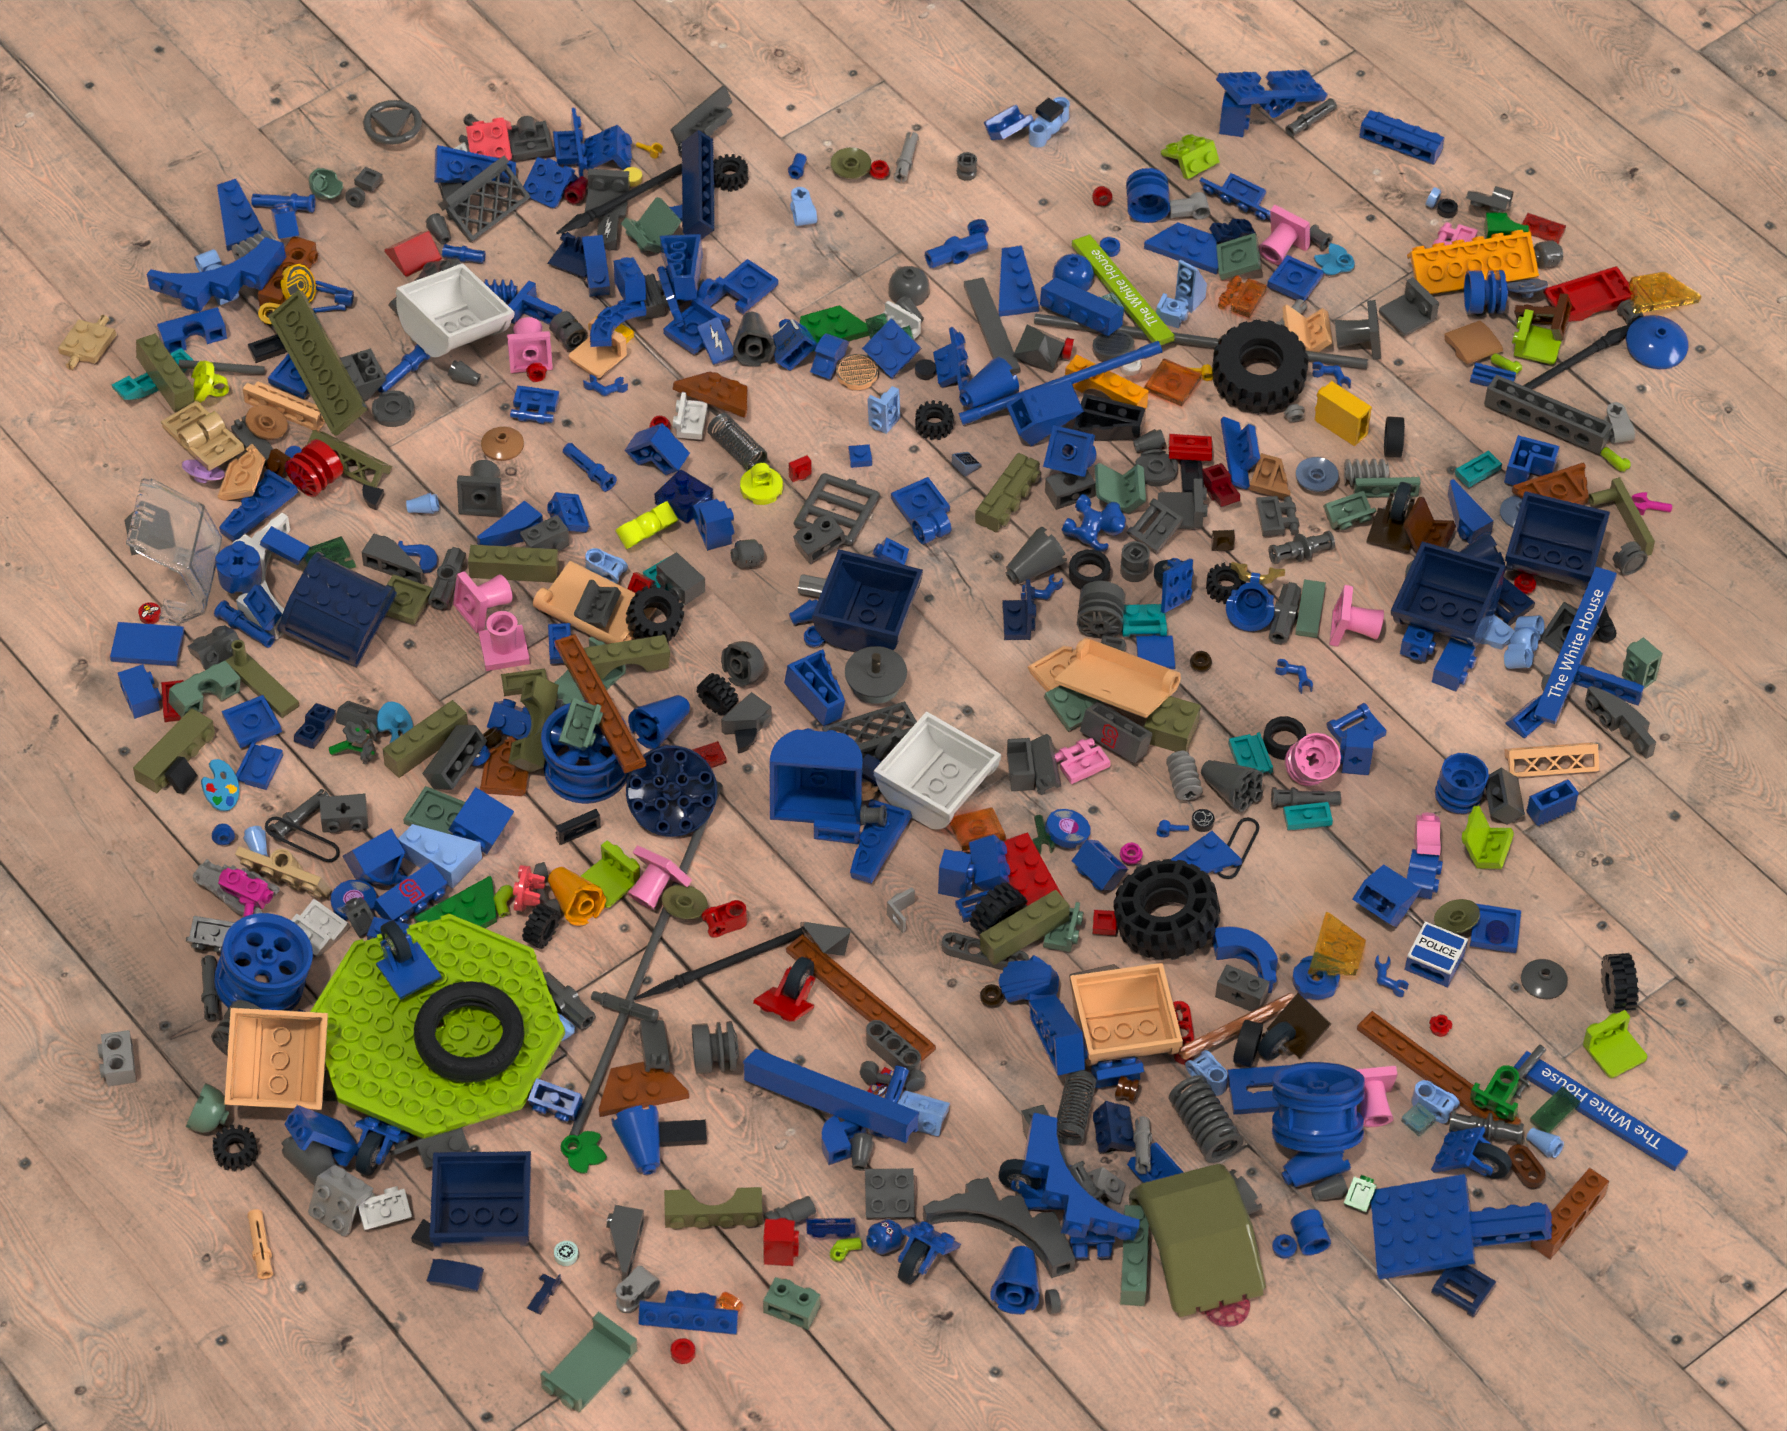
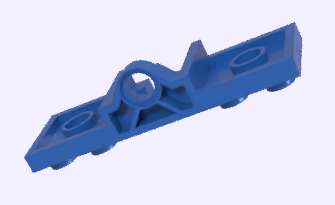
M1306 70L1269 71L1266 79L1268 80L1267 85L1272 89L1270 91H1265V88L1259 84L1261 77L1257 72L1219 73L1216 78L1217 82L1238 105L1259 104L1271 118L1280 116L1287 109H1293L1296 102L1325 101L1328 95Z
M746 259L724 279L720 276L715 280L711 278L706 279L698 290L697 299H691L692 305L681 313L684 325L677 327L673 320L663 328V334L695 355L704 347L696 329L697 326L716 317L720 318L724 329L730 326V319L710 308L726 293H729L739 300L735 303V309L744 314L778 286V278L749 259Z

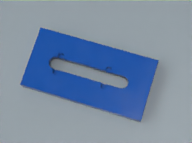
M1289 1065L1228 1069L1227 1078L1233 1115L1276 1112L1279 1110V1103L1273 1098L1272 1091L1252 1093L1247 1091L1246 1088L1250 1086L1273 1085L1274 1073Z

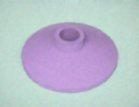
M185 460L182 463V468L188 474L194 476V480L199 483L224 478L225 473L219 467L208 471L198 460Z

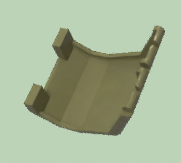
M1214 1164L1145 1182L1131 1190L1129 1204L1143 1208L1159 1250L1171 1308L1174 1312H1177L1179 1318L1196 1314V1307H1199V1312L1218 1308L1219 1301H1221L1223 1306L1241 1302L1242 1295L1244 1294L1246 1300L1263 1296V1289L1266 1288L1253 1225L1235 1180L1224 1165Z

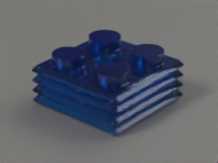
M682 469L654 494L656 505L668 501L677 518L685 523L693 519V505L710 501L714 498L713 488Z

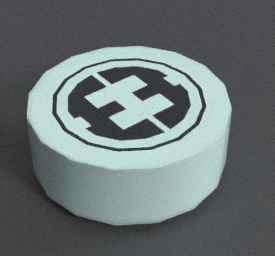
M571 1241L558 1243L554 1248L555 1261L562 1266L573 1265L578 1259L577 1246Z

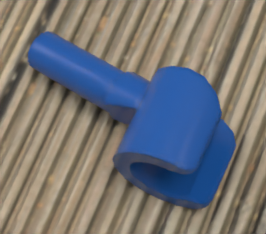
M1162 820L1157 827V836L1164 838L1169 836L1170 831H1189V825H1174L1168 820Z

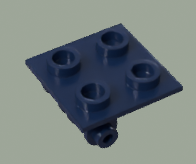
M569 232L562 233L560 240L563 242L548 264L585 278L586 268L582 238L580 236L576 238V236L571 235Z

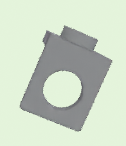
M912 887L903 893L894 895L891 900L887 901V916L902 933L906 932V918L900 911L915 903V890Z
M1104 1167L1087 1172L1090 1178L1093 1177L1094 1187L1097 1191L1105 1190L1104 1196L1115 1204L1120 1203L1125 1183Z

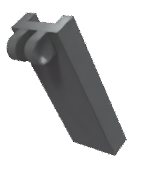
M246 415L242 417L241 422L239 419L235 420L234 425L231 426L232 433L243 443L245 450L251 444L257 448L266 459L263 466L265 467L270 451L273 449L266 439L254 435L248 429L245 422Z
M1045 734L1030 741L1037 792L1043 795L1046 790L1054 786L1056 788L1061 787L1052 738Z
M640 1020L639 1029L645 1072H650V1068L663 1069L664 1072H669L670 1063L664 1021L657 1020L652 1023L647 1020Z

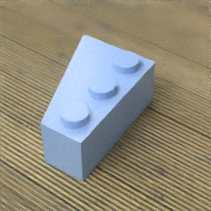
M412 824L398 838L405 851V859L419 868L431 862L451 888H454L482 859L480 842Z

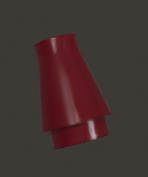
M581 176L565 189V199L569 203L577 204L583 201L588 186V179Z

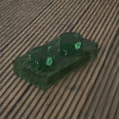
M1562 1086L1530 1117V1122L1540 1131L1551 1134L1580 1105V1101Z

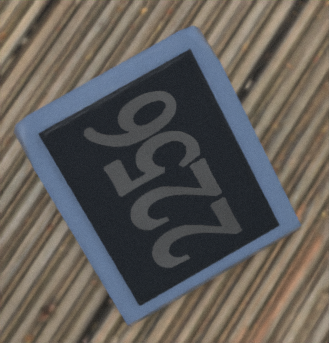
M969 452L952 454L951 464L965 477L982 467Z

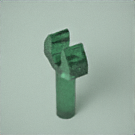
M1036 815L1034 821L1038 837L1033 839V843L1040 855L1042 844L1048 845L1050 853H1053L1056 843L1050 839L1051 836L1047 835L1045 831L1043 816Z

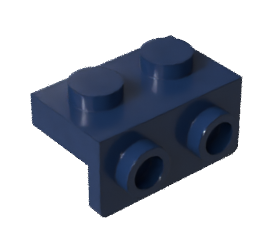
M1105 1101L1093 1112L1099 1153L1104 1154L1110 1148L1131 1152L1135 1149L1136 1145L1133 1141L1134 1133L1129 1106Z

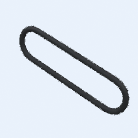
M271 817L265 823V830L271 837L322 861L333 862L339 857V848L335 843L281 817ZM272 820H279L332 845L336 849V855L332 859L317 855L273 834L268 829V825Z
M1249 817L1243 818L1237 823L1227 844L1230 847L1242 822L1252 821L1256 825V830L1242 857V864L1260 828L1259 823ZM1239 865L1235 873L1230 876L1223 875L1221 872H1217V874L1224 879H1232L1236 877L1242 865Z

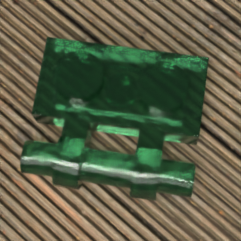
M342 536L309 547V551L303 558L307 565L316 552H320L326 558L349 569L356 567L353 559L346 562L344 560L350 557V551Z

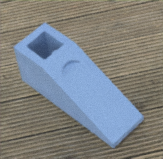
M1179 260L1175 300L1186 302V309H1189V312L1192 313L1206 298L1207 283L1197 268Z

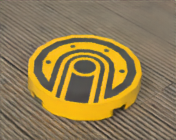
M301 264L288 266L282 274L284 275L283 280H281L283 295L287 300L297 290H300L305 294L310 303L316 293V283L313 274L306 266Z

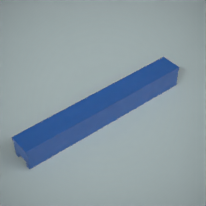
M755 1049L743 1061L745 1081L903 1143L908 1142V1136L912 1132L916 1133L918 1131L919 1112L759 1049Z

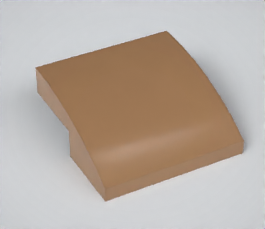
M1481 320L1444 333L1445 341L1455 348L1456 357L1466 364L1503 351V347L1497 337Z

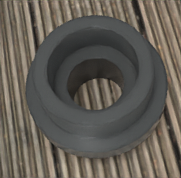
M359 187L350 188L345 194L346 201L353 207H361L365 203V192Z

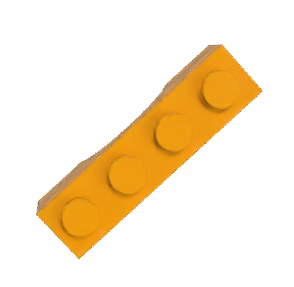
M1076 355L1065 367V375L1096 364ZM1111 371L1072 384L1073 388L1081 393L1086 389H1097L1114 401L1147 408L1149 390Z

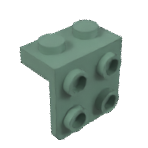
M656 197L639 221L625 217L621 225L626 229V234L638 242L637 246L645 252L648 250L659 254L661 251L660 236L673 235L679 227L681 220L661 198Z
M1101 463L1095 465L1096 496L1098 499L1108 504L1110 502H1117L1120 504L1121 510L1128 514L1146 502L1144 467L1137 464L1122 475Z

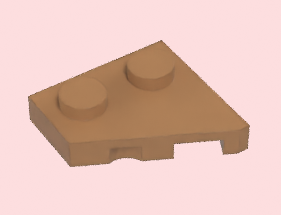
M1261 453L1249 490L1270 496H1278L1281 499L1290 496L1291 492L1287 487V477L1283 471L1282 459Z

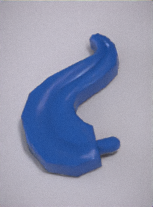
M403 541L398 542L400 548L408 556L420 557L419 566L423 573L432 572L437 567L438 557L435 550L430 546L422 544L405 546Z

